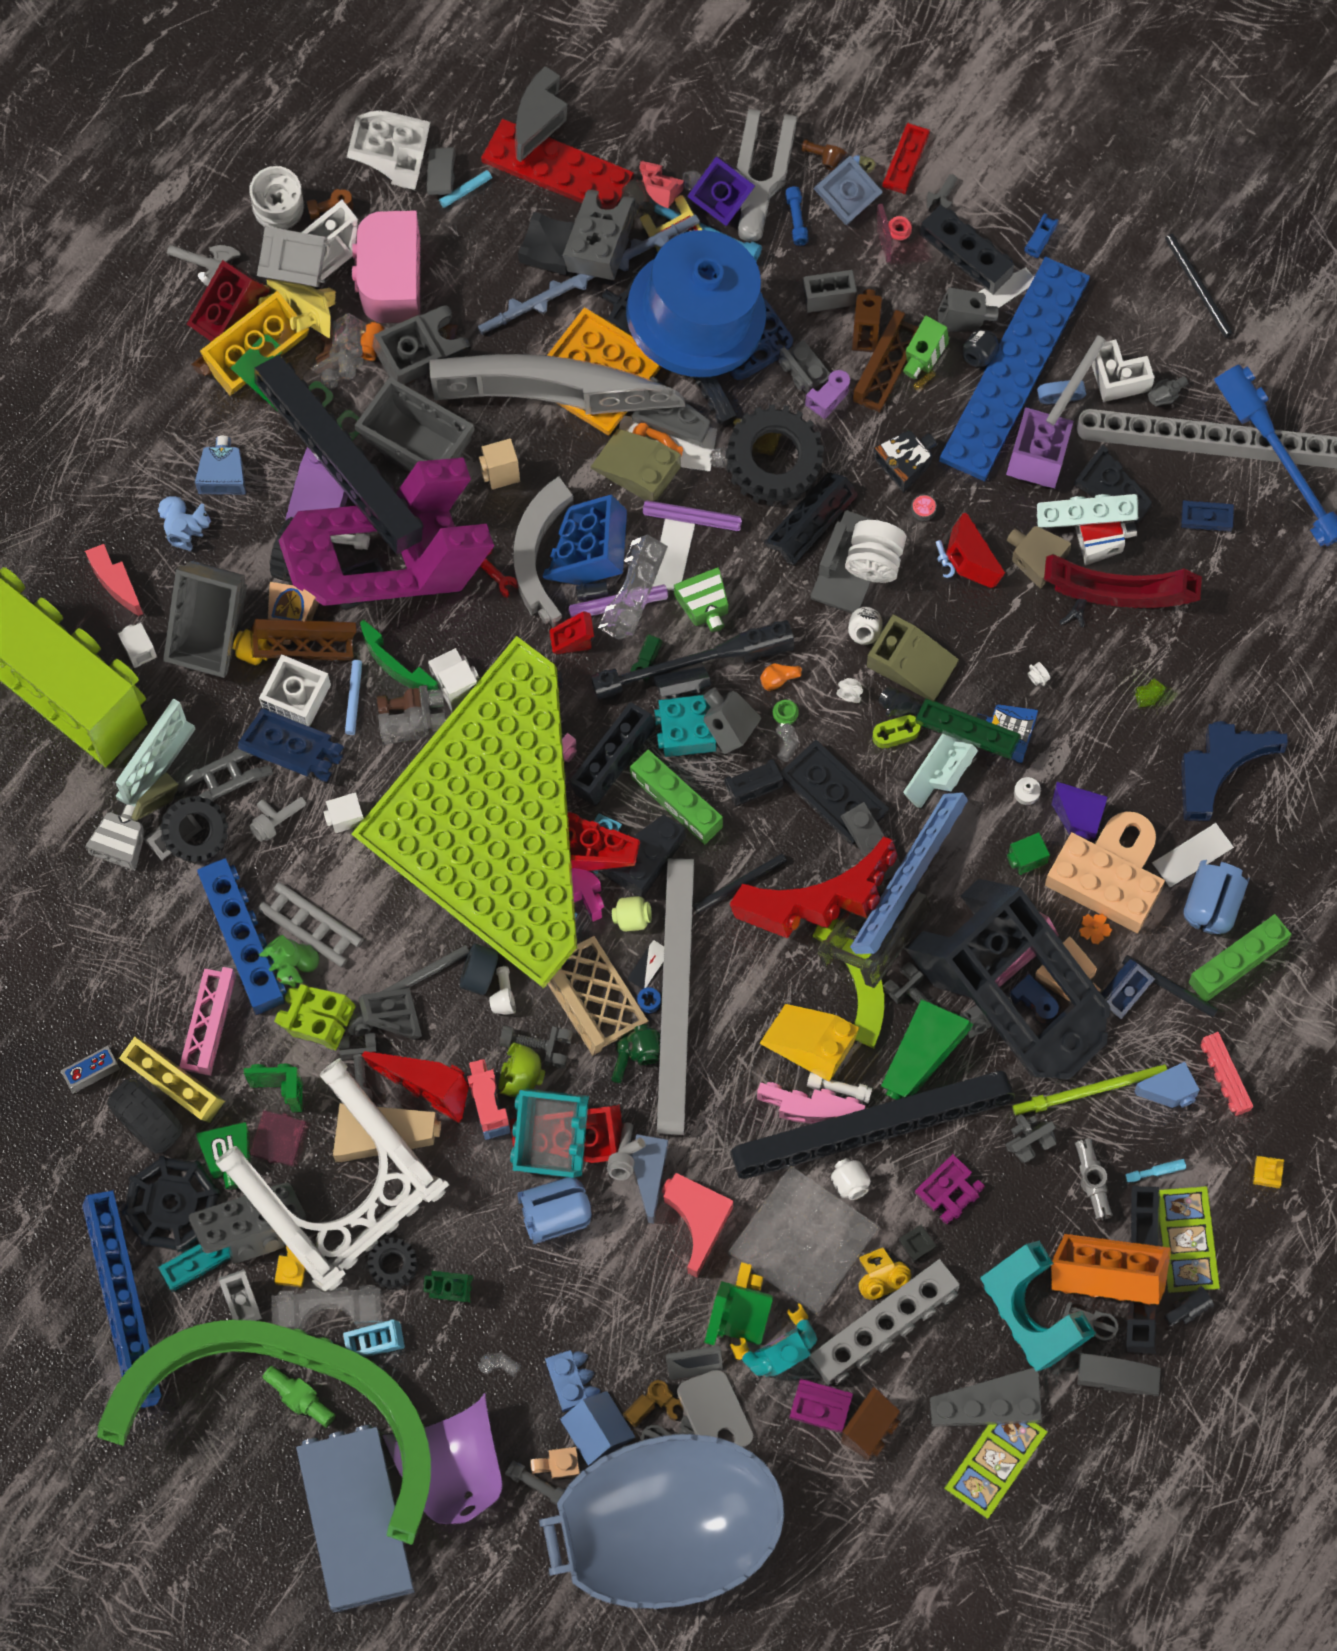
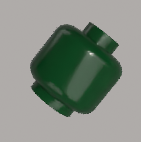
M646 1024L636 1026L634 1032L627 1037L630 1058L641 1066L657 1063L660 1057V1032Z

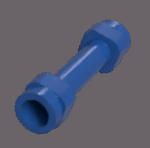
M790 187L785 192L787 204L791 207L794 225L792 236L794 244L801 246L809 241L807 228L803 225L800 208L802 196L799 187Z

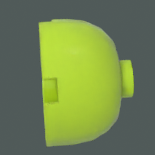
M514 1042L507 1052V1055H510L511 1058L508 1059L507 1063H503L499 1079V1089L501 1090L499 1093L510 1097H516L519 1094V1090H534L536 1085L541 1086L545 1075V1070L541 1069L539 1055L532 1048Z

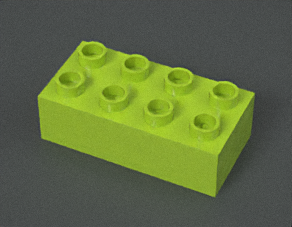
M2 567L0 569V681L106 768L147 725L141 709V705L146 700V697L135 686L139 681L138 677L127 665L118 659H115L110 666L106 665L97 655L101 650L100 646L89 634L78 628L70 635L59 624L63 620L60 612L42 597L32 604L22 594L26 589L22 581L9 569Z

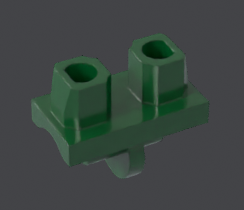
M432 1271L431 1276H425L423 1291L429 1293V1298L470 1302L471 1296L469 1292L472 1290L471 1282L473 1275Z

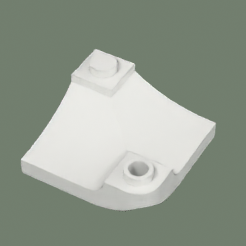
M372 111L356 116L347 158L360 161L379 170L392 180L391 184L415 190L430 122L386 111Z

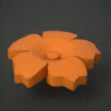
M1089 914L1083 916L1081 924L1083 928L1079 930L1080 936L1086 940L1091 937L1092 944H1099L1104 940V937L1110 936L1112 931L1109 924H1105L1107 917L1103 914H1095L1094 918Z

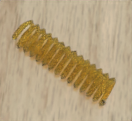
M931 370L915 382L913 387L918 390L936 376L934 370Z

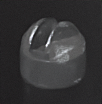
M697 171L684 172L685 189L691 191L702 175Z
M726 447L712 450L709 455L712 458L710 460L712 466L716 468L727 466V459H725Z

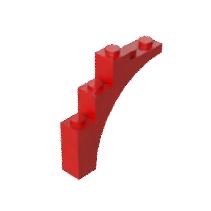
M883 836L875 848L857 865L821 884L789 890L761 889L742 884L729 903L736 919L787 939L792 931L797 929L801 918L827 929L831 922L838 917L840 908L868 918L872 910H875L880 902L877 886L881 885L884 874L895 863L897 858L893 840Z

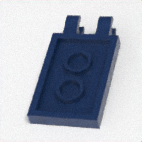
M263 708L238 742L239 750L307 777L310 772H313L318 779L325 782L332 775L329 772L332 764L323 759L326 756L332 763L339 764L343 758V755L340 753L344 749L341 744L331 742V735Z

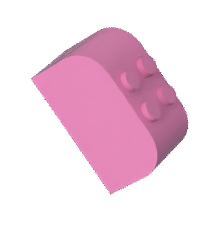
M417 211L372 213L360 223L357 230V244L352 245L353 259H355V266H352L355 292H359L362 309L370 319L380 323H401L414 316H420V230Z

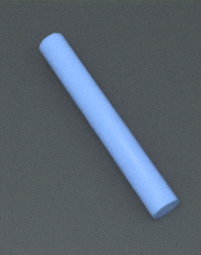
M360 660L352 661L345 733L348 735H354L356 730L362 661Z

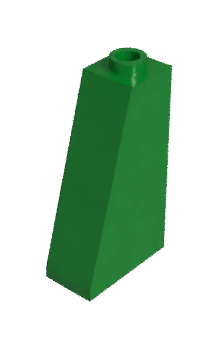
M921 999L881 1087L887 1090L886 1095L895 1100L915 1095L968 1034L973 1024L963 1017Z

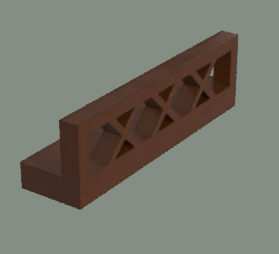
M895 310L854 389L853 402L881 413L907 362L904 347H908L911 340L901 343L898 335L901 329L915 335L919 328L904 321L905 313ZM900 349L902 354L901 360L891 363L888 357L889 352ZM889 369L892 375L891 380L880 383L878 378L879 372ZM879 390L882 396L879 403L866 399L868 393Z
M256 619L250 629L252 658H280L281 655H284L291 659L352 661L354 658L352 638L356 633V622ZM258 639H267L273 647L270 650H259ZM284 640H292L298 648L295 651H288L281 643ZM309 641H317L324 648L320 652H313L306 644ZM335 641L345 642L346 653L337 652L331 645Z

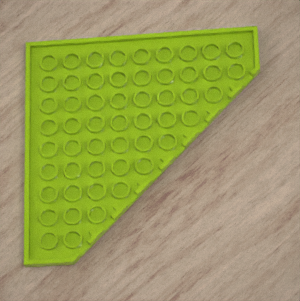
M516 636L353 831L352 835L542 988L549 983L577 949L557 667Z

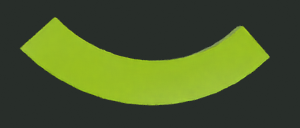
M836 918L831 922L828 929L818 925L813 937L830 947L843 959L849 968L858 997V1010L854 1025L859 1027L855 1040L874 1049L880 1035L884 1015V991L881 976L871 954L854 953L850 946L857 935Z

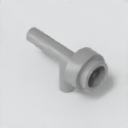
M300 797L279 812H276L265 800L259 801L257 807L264 814L252 820L250 829L253 835L260 842L263 840L268 841L276 835L274 828L276 825L307 804Z
M631 1123L623 1124L618 1153L610 1155L608 1159L607 1171L615 1180H626L633 1174L635 1161L630 1155L645 1147V1141L642 1138L631 1142L633 1131Z

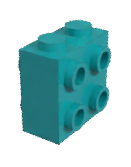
M704 695L659 700V709H655L654 714L656 725L661 724L662 733H657L659 749L664 748L665 757L716 751V740L704 722V716L711 708L703 698Z

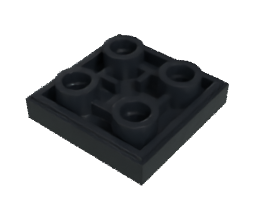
M702 662L653 676L660 695L668 699L680 696V693L687 691L699 693L704 691L705 687L711 685L710 677Z

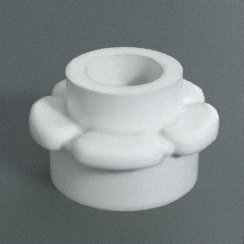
M1040 662L1034 666H1029L1031 671L1028 672V676L1036 686L1039 683L1045 686V682L1051 679L1045 667Z

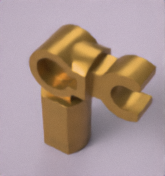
M655 1380L649 1385L647 1395H641L623 1413V1416L634 1427H637L655 1408V1402L661 1408L664 1406L667 1409V1415L673 1421L678 1419L677 1415L673 1413V1407L680 1406L683 1410L684 1408L680 1399L673 1397L674 1394L668 1389L664 1381Z

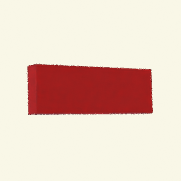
M910 123L906 124L882 187L906 194L930 135L929 129Z

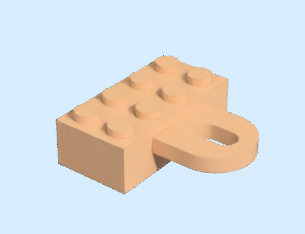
M1122 812L1113 816L1107 822L1096 844L1071 832L1047 875L1045 886L1099 914H1103L1108 919L1138 934L1161 893L1165 882L1164 879L1143 869L1155 845L1156 834L1153 825L1141 814ZM1129 826L1137 827L1140 835L1135 844L1130 848L1121 846L1119 840L1125 829Z

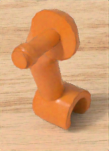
M640 423L634 427L632 433L656 439L682 456L683 447L678 446L666 433L652 429L646 423Z

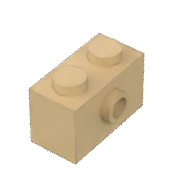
M511 438L482 446L483 456L479 457L480 469L484 482L489 481L491 490L520 482L518 460Z

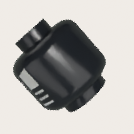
M985 330L973 332L963 344L964 359L974 367H985L999 352V343L995 334Z

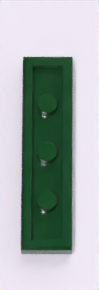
M927 698L915 719L916 724L968 744H973L976 747L1010 760L1021 739L1020 733Z

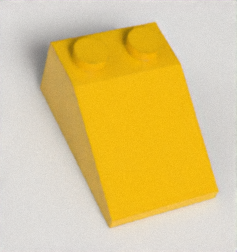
M785 1004L760 1044L830 1082L854 1045L859 1027L834 1014Z

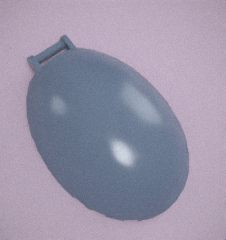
M683 1434L644 1440L600 1458L590 1467L583 1470L568 1485L557 1503L560 1515L541 1519L539 1523L540 1527L543 1526L551 1563V1568H549L550 1575L571 1571L573 1584L592 1597L630 1608L656 1609L705 1601L727 1592L748 1579L762 1566L774 1550L782 1530L784 1507L777 1480L767 1465L754 1453L736 1443L717 1437ZM557 1523L562 1524L569 1559L568 1565L562 1566L554 1526Z

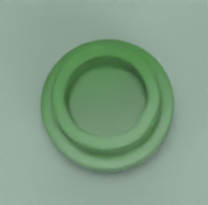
M781 700L775 704L773 717L778 723L789 725L798 718L799 710L794 702Z

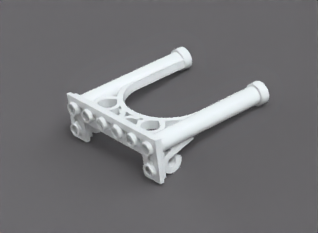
M341 1058L328 1065L320 1073V1077L328 1084L371 1137L379 1157V1170L374 1187L358 1208L348 1215L330 1222L314 1223L297 1218L285 1207L237 1146L226 1151L215 1162L222 1172L226 1171L311 1274V1277L314 1279L312 1283L323 1291L328 1289L331 1291L339 1286L343 1281L341 1278L346 1274L342 1269L347 1270L358 1261V1255L364 1250L366 1252L372 1250L375 1244H378L377 1239L384 1233L390 1234L399 1226L398 1221L405 1215L409 1217L419 1209L420 1206L418 1204L422 1200L426 1202L431 1200L433 1202L437 1201L446 1193L444 1189L449 1186L447 1181L433 1176L349 1074L346 1070L347 1066ZM387 1155L400 1169L401 1174L397 1172L387 1173ZM396 1178L400 1179L403 1183L402 1192L394 1199H386L383 1195L385 1181ZM378 1198L383 1204L392 1207L375 1220L374 1212L378 1206L375 1201ZM364 1213L366 1214V1218L360 1217ZM347 1224L350 1227L364 1225L367 1228L351 1241L349 1230L343 1226ZM300 1227L319 1231L316 1238V1246ZM337 1229L342 1231L344 1239L341 1245L334 1250H326L323 1240L327 1231ZM325 1256L332 1257V1258H331L329 1261H327V1259L325 1258Z

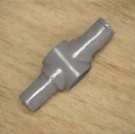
M1085 1139L1084 1143L1083 1140L1077 1141L1075 1146L1077 1147L1081 1162L1079 1166L1082 1175L1081 1187L1087 1193L1088 1198H1091L1096 1220H1103V1217L1105 1219L1111 1218L1113 1214L1107 1198V1173L1101 1166L1100 1161L1096 1159L1092 1139ZM1097 1175L1101 1182L1095 1185L1091 1184L1087 1180V1176Z

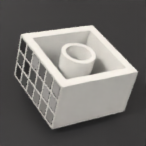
M281 655L259 697L262 708L310 727L331 686L328 673Z

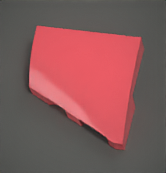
M641 161L640 170L646 191L656 203L669 208L675 198L682 192L684 180L661 175V165Z

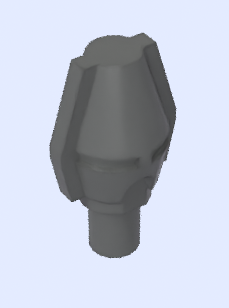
M1183 376L1176 381H1169L1167 378L1157 382L1147 394L1150 402L1155 407L1173 403L1179 397L1180 389L1188 385V380Z

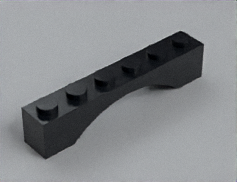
M1132 1186L1131 1243L1159 1246L1160 1189L1159 1187ZM1129 1300L1127 1318L1128 1353L1155 1354L1157 1304H1144Z

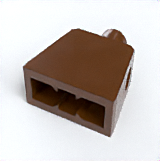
M867 289L863 291V294L857 295L852 343L853 351L874 352L877 347L882 297L878 296L875 290ZM862 325L871 326V330L862 329Z

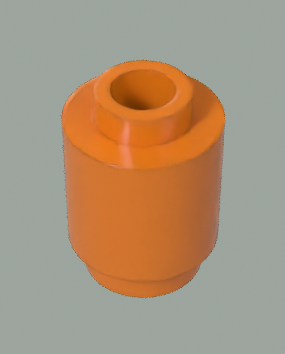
M371 322L364 325L356 346L358 349L357 355L362 359L375 361L376 357H378L372 345L374 334L384 330L381 324Z

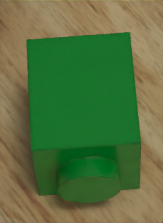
M1040 833L1010 844L1009 854H1007L1010 866L1013 869L1016 868L1019 875L1048 864L1050 857Z

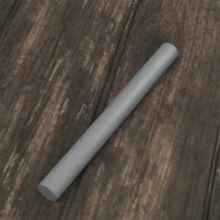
M1097 335L1047 417L1046 422L1052 426L1056 424L1106 340L1103 337Z

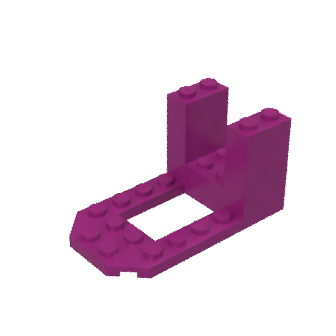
M464 457L418 461L397 491V496L406 501L409 510L414 516H418L424 526L422 541L401 552L407 568L405 570L343 576L330 536L375 532L377 530L357 506L298 511L279 539L293 586L301 591L305 589L316 597V601L324 606L461 591L494 547L487 524L454 526L449 510L471 480Z

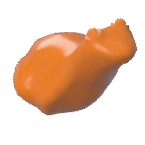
M771 664L761 674V684L767 691L776 690L785 681L801 677L802 668L800 666Z

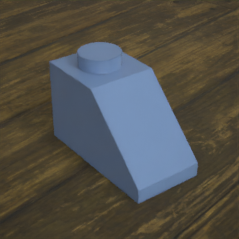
M1185 1062L1137 1083L1135 1088L1137 1096L1172 1108L1178 1105L1186 1107L1196 1101L1195 1097H1197L1199 1088Z

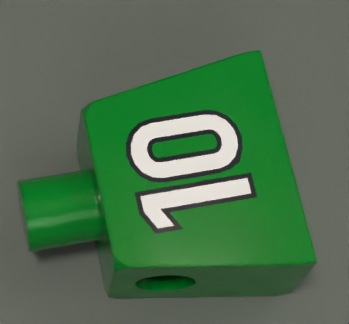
M244 1122L196 1133L213 1178L224 1177L225 1188L228 1190L239 1188L226 1171L222 1172L215 1162L226 1151L237 1146L250 1163V1131L247 1123Z

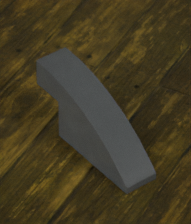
M546 66L531 81L519 105L516 121L515 151L516 158L520 162L557 130L567 118L568 104L555 96L559 93L560 75Z

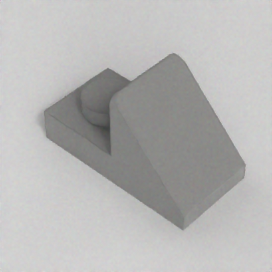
M244 1269L218 1278L233 1320L256 1321L262 1319L251 1283Z

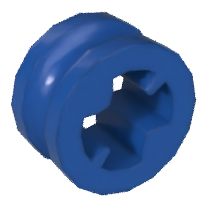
M648 987L639 992L637 1003L642 1012L651 1014L660 1008L661 997L656 989ZM648 995H652L656 1003L654 1005L650 1003V1006H646L643 997L646 996L648 998Z

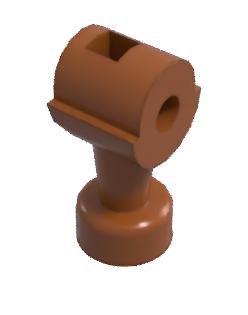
M337 189L331 194V199L320 203H317L315 199L306 201L311 220L320 218V213L327 212L341 200L352 211L354 207L351 193L348 190Z

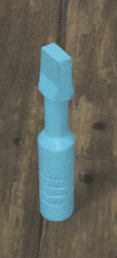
M1184 1159L1156 1165L1149 1170L1134 1171L1125 1175L1127 1182L1139 1181L1140 1178L1152 1175L1160 1176L1186 1169Z

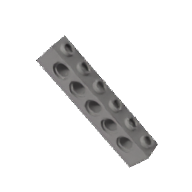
M940 1259L811 1353L809 1361L828 1386L834 1382L839 1385L850 1376L848 1372L857 1366L860 1369L871 1361L870 1356L877 1350L882 1353L893 1344L892 1339L900 1334L902 1337L907 1335L915 1328L913 1324L920 1318L923 1321L927 1320L936 1312L935 1307L943 1302L946 1305L958 1296L956 1292L960 1284ZM926 1287H931L936 1291L937 1295L933 1298H926L923 1296L922 1290ZM904 1303H910L914 1306L915 1311L912 1314H905L901 1311L900 1306ZM882 1319H888L894 1326L890 1330H883L878 1323ZM861 1335H867L871 1338L872 1343L869 1346H861L858 1344L857 1338ZM839 1351H845L850 1355V1359L842 1363L835 1358V1355Z

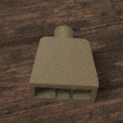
M1034 526L1027 535H1024L1015 528L1007 538V541L1016 547L1013 552L1012 561L1039 588H1042L1047 582L1044 580L1046 556L1054 554L1065 559L1069 555L1071 548L1069 541L1038 526Z

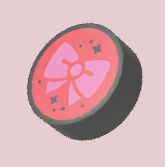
M923 494L914 498L911 512L916 519L928 521L935 516L937 504L933 497Z

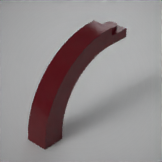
M1052 554L1046 556L1044 580L1054 584L1055 591L1075 599H1085L1087 602L1128 608L1170 607L1199 601L1201 596L1202 577L1185 568L1156 575H1118L1087 569Z

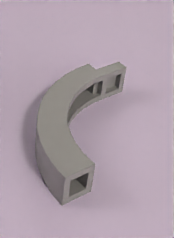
M560 477L546 485L531 501L521 518L514 542V567L522 600L531 616L538 612L542 621L545 624L550 623L552 628L562 623V615L548 597L538 579L536 558L541 540L550 525L562 513L567 511L568 507L574 505L573 495Z

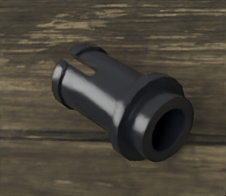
M606 581L586 585L583 582L580 583L579 586H576L577 600L586 602L589 599L608 597Z

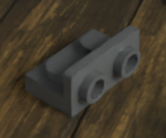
M804 340L789 350L785 347L780 349L779 364L785 372H790L793 376L794 384L800 391L804 390L808 394L812 388L817 391L828 382L830 372Z

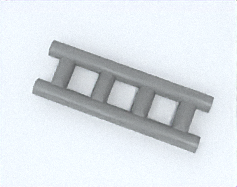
M278 882L274 890L280 895L271 906L265 902L261 903L258 911L306 944L311 945L316 951L341 968L344 967L347 959L342 956L343 952L350 943L359 947L363 942V938L281 882ZM288 900L301 908L292 920L279 913ZM308 915L321 922L312 935L300 927ZM329 929L342 937L333 949L321 941Z

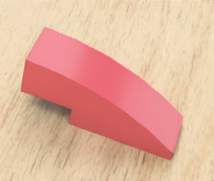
M104 544L86 550L85 553L89 563L104 588L126 609L138 616L143 615L123 562L112 565Z

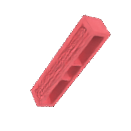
M1219 1032L1204 1037L1201 1042L1202 1044H1200L1201 1049L1208 1056V1064L1215 1071V1079L1222 1086L1221 1091L1223 1096L1227 1097L1229 1101L1230 1111L1234 1112L1235 1116L1251 1111L1253 1104Z

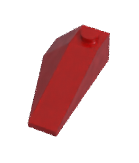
M567 812L572 869L591 871L635 866L640 846L638 839L614 829L609 830L594 821L590 822L580 818L579 815Z
M368 1051L363 1052L362 1057L370 1068L395 1084H399L402 1081V1085L412 1095L419 1098L422 1094L427 1101L432 1103V1108L457 1122L461 1121L469 1084L463 1077L464 1072L454 1065L448 1067L441 1062Z
M620 1104L588 1109L583 1161L590 1163L608 1161L610 1155L618 1153L623 1127ZM574 1111L535 1116L532 1150L570 1158L571 1121ZM517 1118L509 1119L513 1146H515V1137L513 1136V1125L514 1122L517 1121Z

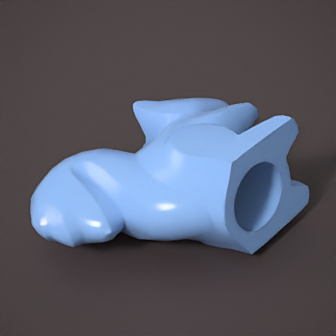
M169 496L159 503L158 512H160V517L165 519L164 530L167 534V540L172 546L191 551L193 548L191 536L203 537V528H208L211 525L210 517L204 510V504L201 503L194 514L191 515L185 513L186 503L180 497Z

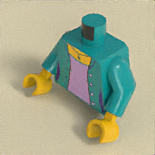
M798 1304L799 1310L797 1312L791 1313L790 1309L787 1311L793 1323L797 1325L793 1330L754 1353L749 1350L745 1338H739L741 1345L734 1346L731 1343L730 1346L734 1357L742 1359L754 1374L770 1377L782 1373L811 1355L810 1349L817 1342V1336L808 1321L806 1311L801 1304Z

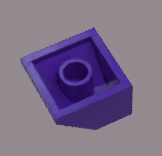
M1057 782L1052 806L1068 834L1070 835L1072 832L1088 841L1095 842L1107 797Z

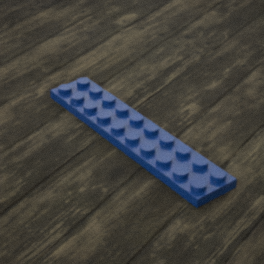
M1044 258L999 343L998 354L988 364L940 456V462L982 481L986 480L1090 279L1089 275L1050 258Z

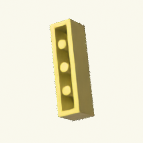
M134 1037L119 1058L203 1121L210 1123L225 1102V1100L144 1040Z

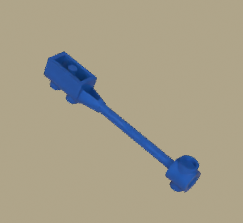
M1239 364L1216 377L1214 379L1215 383L1241 424L1243 425L1251 421L1260 434L1267 438L1318 518L1310 531L1320 547L1324 544L1326 546L1337 542V514L1335 511L1326 513L1277 437L1267 405L1265 404L1269 400L1261 387L1256 390L1251 382L1256 378L1248 366L1243 369Z

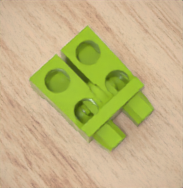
M300 984L299 989L289 988L285 995V1001L291 1005L288 1012L280 1010L275 1017V1023L285 1029L292 1037L325 1045L328 1049L336 1051L345 1032L341 1025L347 1027L356 1005L344 994L309 988Z

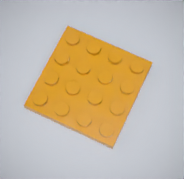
M585 307L547 355L600 364L646 379H650L651 376L654 377L661 368L660 365L643 353L632 336ZM557 403L608 436L628 412L586 415L585 410Z

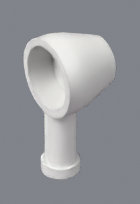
M506 966L496 969V973L499 978L500 991L489 998L490 1007L495 1014L516 1013V1006L510 988V971Z

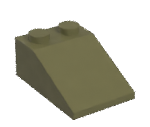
M618 428L591 465V469L643 500L657 502L681 468V454L661 442Z

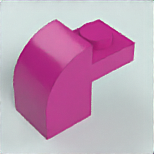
M573 868L574 903L583 900L592 922L602 918L601 909L604 908V904L598 893L601 891L600 881L590 871Z

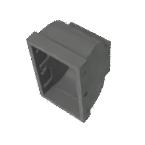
M389 377L355 424V430L361 434L369 445L382 453L384 459L410 473L418 461L459 458L471 442L474 425Z
M190 561L185 566L180 565L176 569L163 661L223 678L226 676L234 651L232 646L237 633L241 630L247 590L245 575L195 561Z

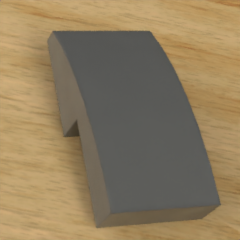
M454 147L430 149L427 172L428 195L452 194L455 179L453 167L456 157Z

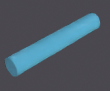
M488 170L484 171L452 191V194L439 200L443 208L449 206L492 179L491 174Z

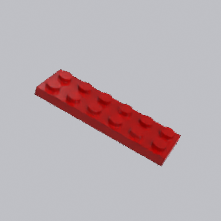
M504 119L500 122L481 157L484 164L579 203L583 202L588 190H596L599 192L602 202L601 209L611 210L618 206L634 178V172L549 137L520 162L516 158L515 151L516 124Z

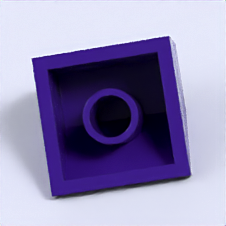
M716 156L687 197L727 226L753 191L755 185L724 159Z

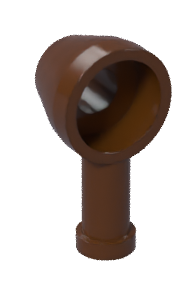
M804 140L802 144V152L823 156L822 166L830 171L836 169L846 160L848 155L845 150L834 145L827 144L821 146L811 143L809 140Z

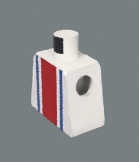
M1134 521L1075 525L1085 565L1122 553L1125 546L1124 538L1137 536Z

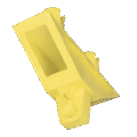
M267 278V286L271 290L266 297L259 298L258 305L278 291L298 315L290 319L292 330L297 329V332L312 327L330 338L329 307L335 304L336 291L331 288L316 290L310 285Z

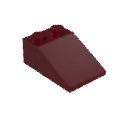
M222 260L187 325L212 342L258 306L259 298L266 297L271 288L243 269Z

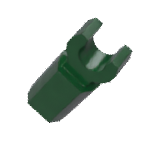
M652 635L646 636L637 657L639 661L631 667V672L653 666L663 643L660 638Z

